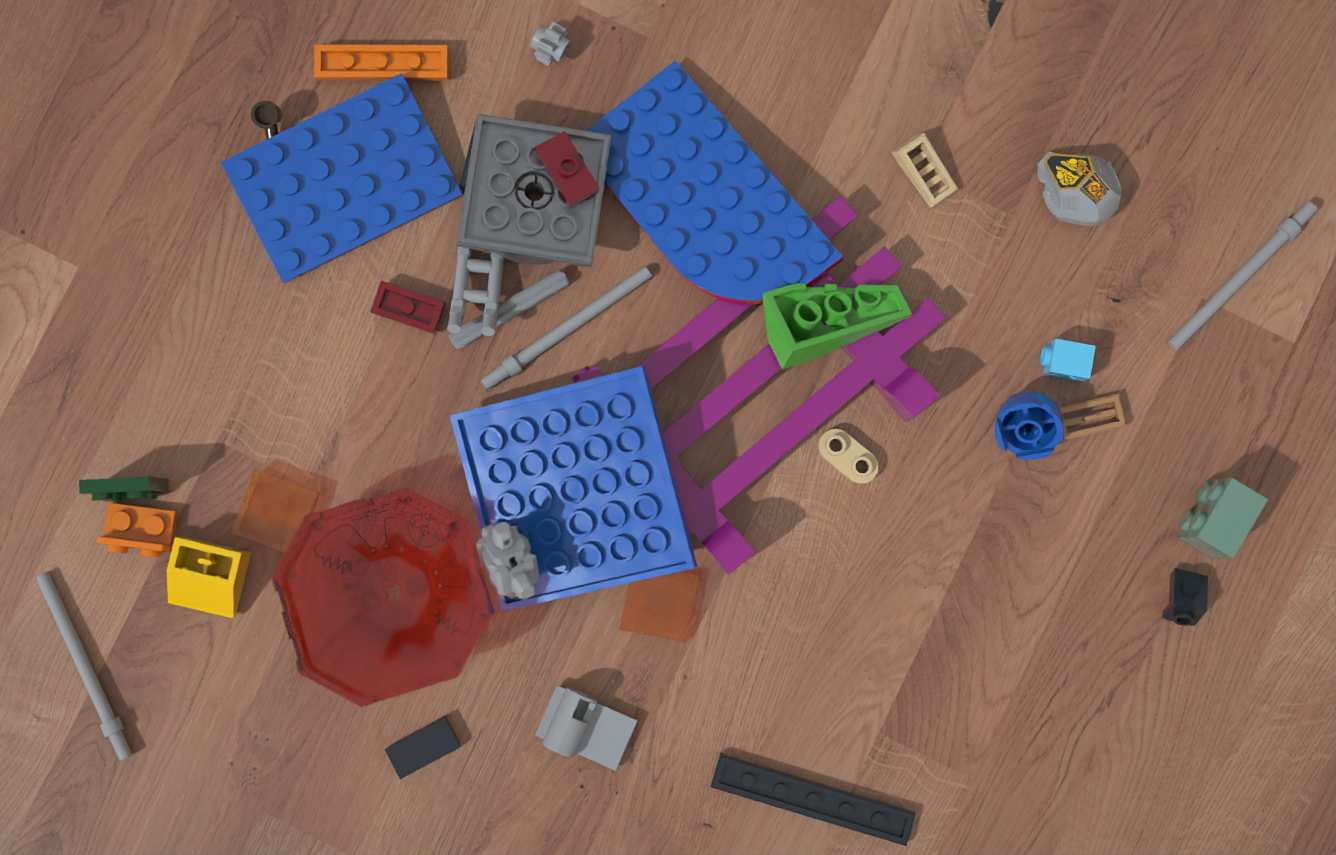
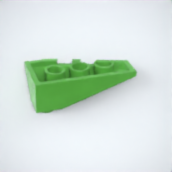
M796 283L764 292L762 295L768 342L782 370L814 360L903 321L912 315L898 285H858L857 288L837 287V284H825L824 287H806L805 283Z

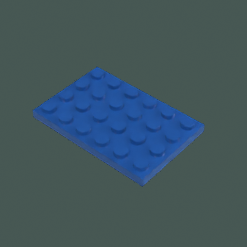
M402 73L221 162L283 283L305 274L463 195Z

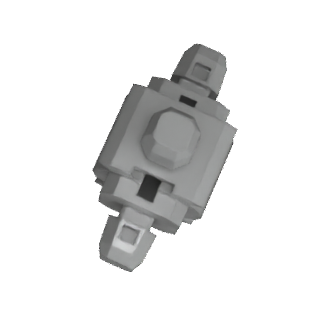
M506 522L497 525L489 524L483 527L482 538L476 543L480 566L485 568L487 580L493 587L497 588L498 596H507L512 599L515 597L527 599L533 596L535 593L534 583L539 580L536 555H531L528 539L518 533L517 526H510Z

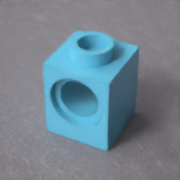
M1054 339L1048 342V346L1043 347L1040 356V365L1044 366L1043 375L1079 382L1089 380L1096 346L1061 339Z

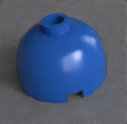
M1022 391L1010 396L1001 404L995 418V438L1004 451L1008 449L1016 453L1017 458L1023 460H1037L1054 452V447L1059 442L1061 443L1063 439L1062 412L1057 403L1047 395L1037 391Z

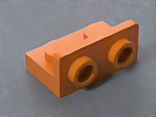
M108 503L104 535L97 537V543L107 544L106 551L127 553L128 547L141 549L140 555L161 557L162 551H172L179 511Z

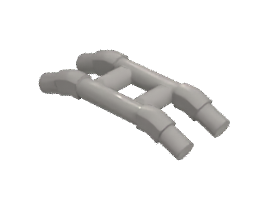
M458 247L453 298L447 329L453 334L460 332L465 315V302L485 304L481 332L485 336H492L495 333L498 320L505 258L491 252V260L472 259L473 249ZM469 272L489 273L487 290L467 289Z

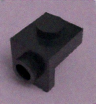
M1175 568L1170 574L1169 604L1163 610L1162 618L1174 621V623L1181 626H1195L1207 611L1208 576Z

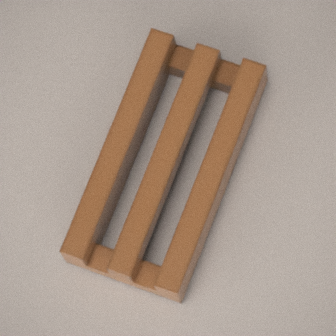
M1115 394L1059 407L1063 415L1064 413L1111 402L1114 404V409L1064 420L1063 417L1064 432L1062 441L1127 426L1120 395ZM1114 415L1117 416V422L1067 433V426Z

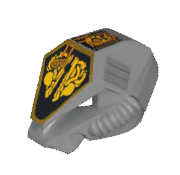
M1047 152L1037 163L1038 179L1045 185L1043 192L1044 201L1048 210L1056 216L1058 221L1081 226H1096L1108 221L1117 211L1121 199V186L1110 160L1107 161L1102 157L1089 153L1068 155Z

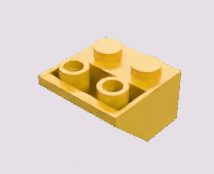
M175 537L167 567L168 603L234 619L251 552L188 537Z

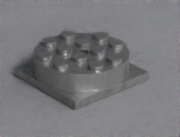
M477 113L457 247L494 252L508 260L522 264L538 265L558 262L592 268L611 135ZM564 131L600 188L598 193L570 208L535 151L537 145ZM531 190L539 191L543 196L540 200L534 201V206H531L532 200H529L525 195Z

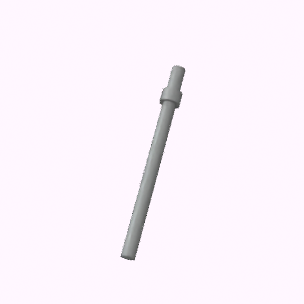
M1308 201L1292 218H1286L1277 227L1278 232L1167 341V344L1173 350L1178 351L1287 241H1292L1302 231L1301 227L1318 211L1317 207Z
M646 266L642 267L514 357L511 354L501 361L502 365L480 379L481 382L489 390L508 376L513 378L523 371L521 367L652 277Z
M49 572L38 575L36 577L37 582L103 723L100 725V728L105 738L109 737L119 761L124 760L133 754L122 733V730L125 728L120 717H115Z

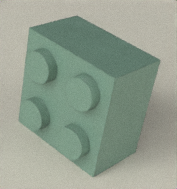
M1234 478L1215 479L1205 482L1196 495V499L1199 501L1194 510L1188 511L1179 524V528L1182 530L1178 538L1211 558L1234 559L1268 499Z

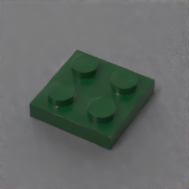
M147 476L79 480V494L92 495V501H124V494H126V499L151 500L158 499V493L169 492L168 479Z

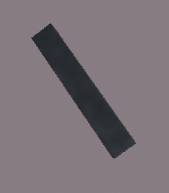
M722 753L719 754L710 785L714 789L907 846L916 815L914 811Z

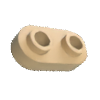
M831 429L821 435L818 441L820 456L851 482L865 484L875 478L878 473L876 457L845 431ZM837 439L841 442L842 447L839 452H834L830 449L829 444L831 440ZM860 460L867 463L868 468L865 473H859L856 470V463Z

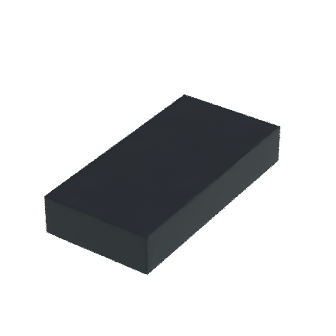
M445 716L385 748V751L399 779H402L461 747V744Z

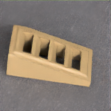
M925 133L914 135L891 151L899 166L930 208L958 190L957 185ZM918 147L921 152L910 159L908 153ZM926 158L929 163L917 170L915 165ZM934 169L937 174L924 182L922 177ZM942 180L945 185L931 193L929 188Z

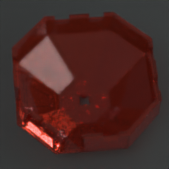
M407 487L370 499L360 498L331 509L305 515L271 577L275 592L278 591L283 608L281 613L289 640L292 639L297 656L295 661L299 674L360 707L448 681L462 675L495 614L467 519ZM397 584L401 587L399 593L403 595L401 601L395 599L393 603L387 601L389 595L385 593V589L387 587L393 588Z

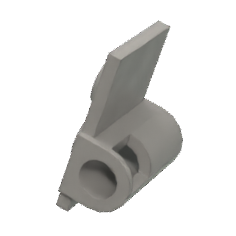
M557 685L535 736L544 739L542 745L558 754L573 758L576 753L616 771L638 720L598 703L599 699L570 686L564 688Z

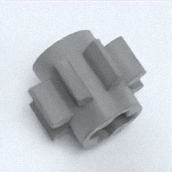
M552 22L550 28L541 25L534 34L530 45L531 48L536 50L534 53L535 59L547 66H550L552 60L561 63L572 43L571 40L566 38L568 34L566 32L567 29L555 22Z

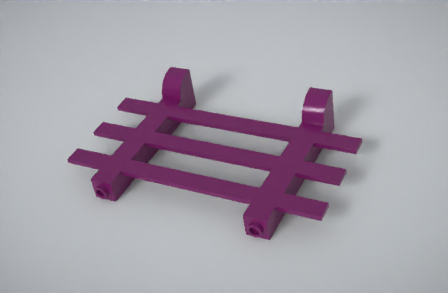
M840 195L817 214L812 221L830 240L858 215ZM884 246L839 285L826 273L809 287H824L825 284H837V287L857 288L858 285H881L902 266ZM929 297L911 312V317L900 321L885 335L881 336L877 331L841 347L853 362L702 489H700L675 458L781 369L770 344L766 345L663 432L689 535L693 533L727 574H731L751 557L755 551L719 510L867 384L872 383L904 422L915 418L940 396L921 374L908 367L900 358L946 318ZM717 298L636 367L645 365L651 390L753 304L728 302ZM597 365L591 370L586 366L572 379L577 383L604 376V374Z

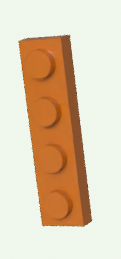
M314 45V78L317 81H386L401 73L406 81H449L448 45Z

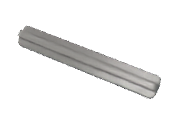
M558 269L500 303L496 328L567 287L569 280L565 273ZM483 314L461 326L459 333L449 334V338L456 349H462L484 336L481 332Z

